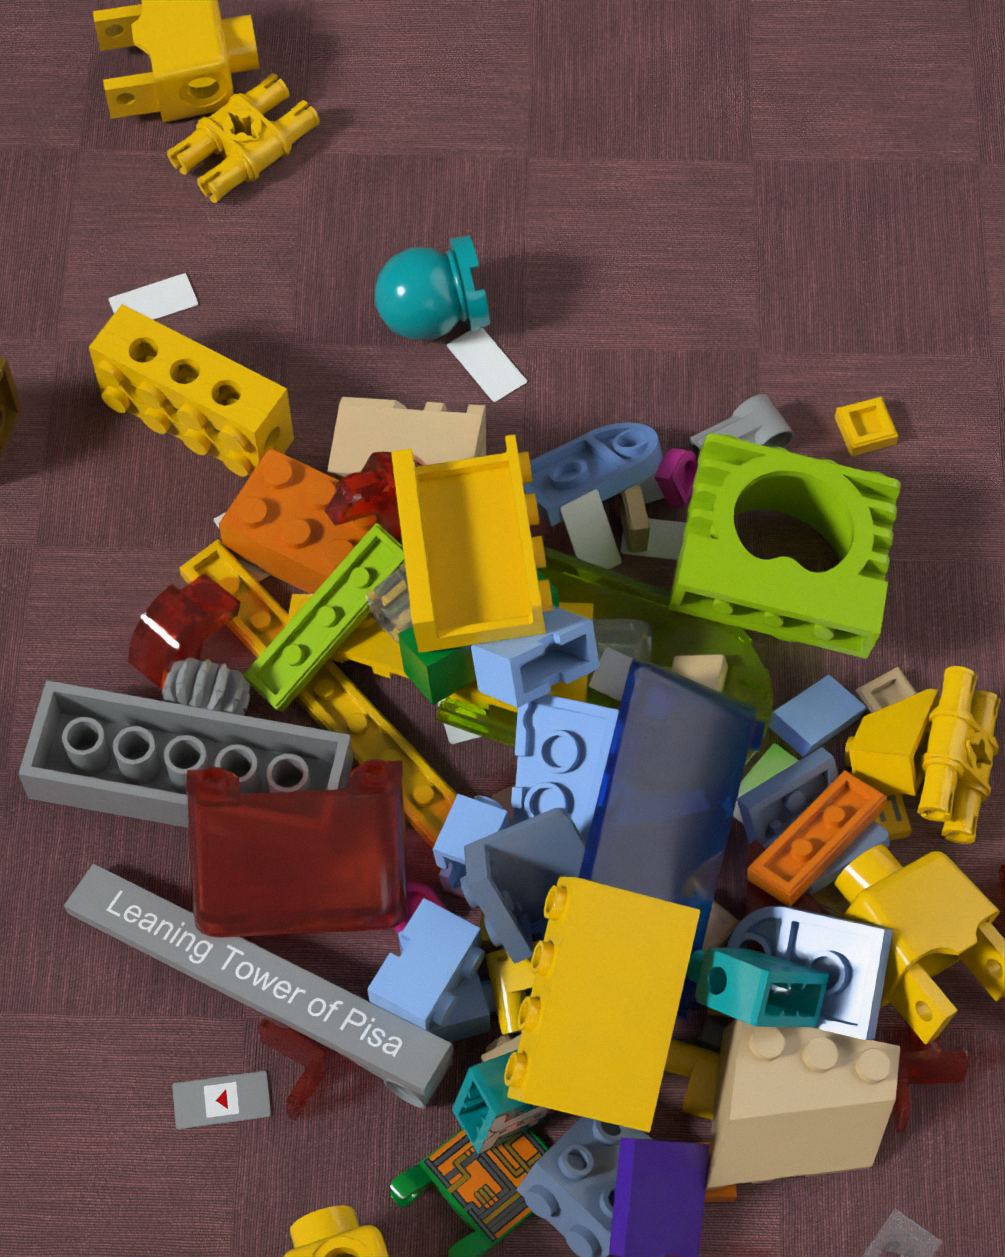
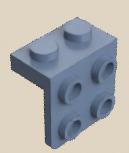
M821 747L737 798L749 844L757 852L762 854L839 776L834 756ZM874 820L804 893H816L835 881L853 860L870 848L879 844H884L888 847L890 845L888 831Z
M564 808L551 809L464 846L466 876L461 877L460 882L465 898L472 908L478 906L481 908L485 915V927L492 943L496 947L503 945L514 964L532 957L534 949L530 922L544 916L547 894L553 885L557 886L559 877H577L606 885L604 874L568 811Z
M581 1117L534 1164L516 1189L525 1198V1202L530 1210L537 1216L550 1222L566 1238L567 1244L578 1256L609 1257L611 1255L609 1254L620 1140L621 1137L651 1139L644 1131Z

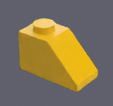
M926 689L863 717L855 737L850 736L845 747V764L847 767H852V773L855 777L880 792L916 796L925 774L920 765V760L927 750L931 730L928 722L929 715L933 712V709L939 706L938 690Z

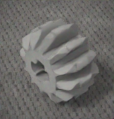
M187 658L186 661L173 663L161 693L163 696L162 701L244 716L250 700L249 690L251 684L243 678L241 672L228 669L225 663L216 664L209 659L199 661L195 658Z

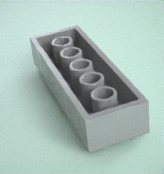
M46 680L18 775L28 799L331 854L354 757L351 735Z

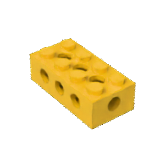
M121 304L89 346L101 397L110 408L119 413L127 411L141 418L150 429L159 434L168 432L181 439L190 450L199 455L210 454L223 461L229 470L239 476H251L269 447L284 454L294 440L287 388Z

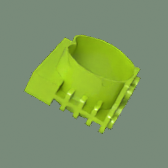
M708 434L705 437L698 457V468L694 478L693 493L689 503L682 548L677 558L668 609L721 622L735 629L753 630L772 635L783 641L801 642L867 659L881 634L888 582L884 580L889 568L890 559L888 554L894 535L892 527L897 515L896 501L900 494V481L887 477L880 472L863 471L839 465L829 459H815L791 453L781 447H767L743 441L729 434ZM753 510H767L784 513L800 519L826 539L834 550L839 564L828 571L817 573L806 570L790 557L781 556L769 560L757 558L750 554L741 543L735 529L734 515Z

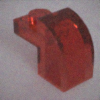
M387 451L374 452L370 455L361 472L351 473L338 482L335 487L336 492L326 507L325 512L334 526L375 515L381 525L403 544L392 454ZM414 460L415 467L423 466L422 464Z
M205 573L181 590L171 584L157 596L139 620L131 638L127 662L163 690L167 674L171 671L173 663L186 661L187 658H195L200 661L204 639L238 616L241 602Z

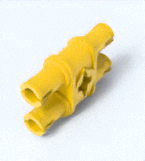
M271 73L247 93L230 96L229 102L208 118L202 117L198 120L196 131L167 151L168 158L176 169L182 165L179 171L183 175L189 173L191 169L213 153L220 154L224 158L220 164L197 179L198 185L206 197L211 193L213 194L209 197L211 202H218L220 198L243 181L253 182L258 179L261 171L278 158L287 157L292 149V144L320 124L317 112L312 106L308 107V102L304 100L300 101L294 108L275 122L269 121L263 116L290 96L284 81L281 78L277 80L278 75Z
M951 666L944 671L939 706L933 709L928 719L931 730L926 753L921 756L920 765L925 773V781L917 813L928 820L945 821L941 835L945 836L946 840L959 844H970L976 838L981 802H984L991 792L988 781L993 756L997 755L999 748L997 740L993 735L1001 699L997 698V695L992 692L975 690L978 675L974 674L973 670L961 666Z

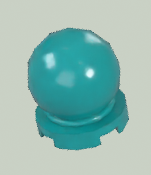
M470 235L450 238V250H447L446 254L431 247H410L391 257L378 272L374 305L381 319L391 332L409 340L433 341L450 333L460 320L467 322L471 332L490 325L485 289L475 291L471 275L473 274V267L479 266Z

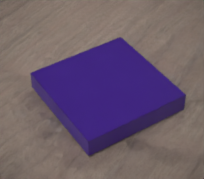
M621 1137L609 1254L621 1257H699L710 1144Z

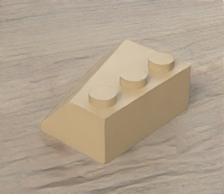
M342 397L338 409L327 473L341 482L398 508L391 451L412 448L415 467L486 456V405L469 404L467 412L461 413L446 412L447 407L445 404L438 402H426L423 410L407 409L397 400Z
M735 1018L723 1030L705 1190L724 1188L726 1185L749 1182L757 1184L772 1182L774 1179L803 1175L810 1177L871 1168L896 1100L900 1046L874 1040H863L818 1028L755 1027Z

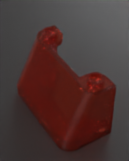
M374 759L366 761L351 772L349 789L241 794L239 778L232 772L220 767L187 770L186 793L192 904L195 926L202 934L209 937L223 938L384 930L400 925L407 918L409 908L402 760L384 761Z

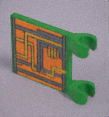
M462 1128L421 1162L398 1175L391 1183L390 1196L400 1208H406L433 1184L473 1231L449 1249L448 1257H484L493 1247L534 1214L527 1206L525 1198L516 1189L534 1164L548 1151V1148L530 1129L478 1155L465 1130Z

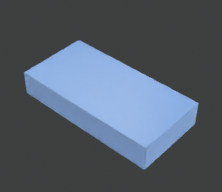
M828 674L773 711L766 724L801 756L806 757L860 719L867 707Z

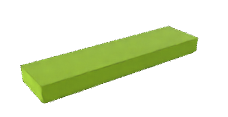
M376 522L243 674V678L276 710L283 712L406 572L403 545Z

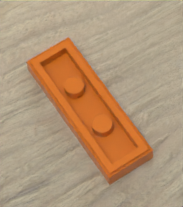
M844 770L747 868V880L788 907H791L887 807V796Z

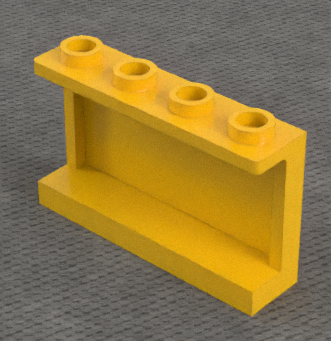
M515 434L505 436L507 447L505 453L415 467L412 448L391 451L412 624L419 653L546 634L543 613L554 611L549 579L538 581L536 569L547 567L542 536L531 537L530 526L540 524L535 493L524 494L523 484L533 482L529 452L518 453Z
M559 877L557 886L553 885L550 888L545 900L544 916L549 920L544 941L537 943L532 955L531 972L536 975L531 996L524 998L518 1014V1028L522 1030L517 1053L513 1052L510 1055L505 1069L504 1082L506 1086H509L507 1097L520 1102L650 1133L701 910L577 877Z

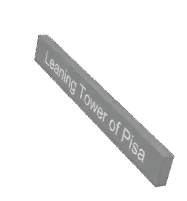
M92 864L64 904V908L69 915L427 1097L454 1052L452 1043L95 864Z

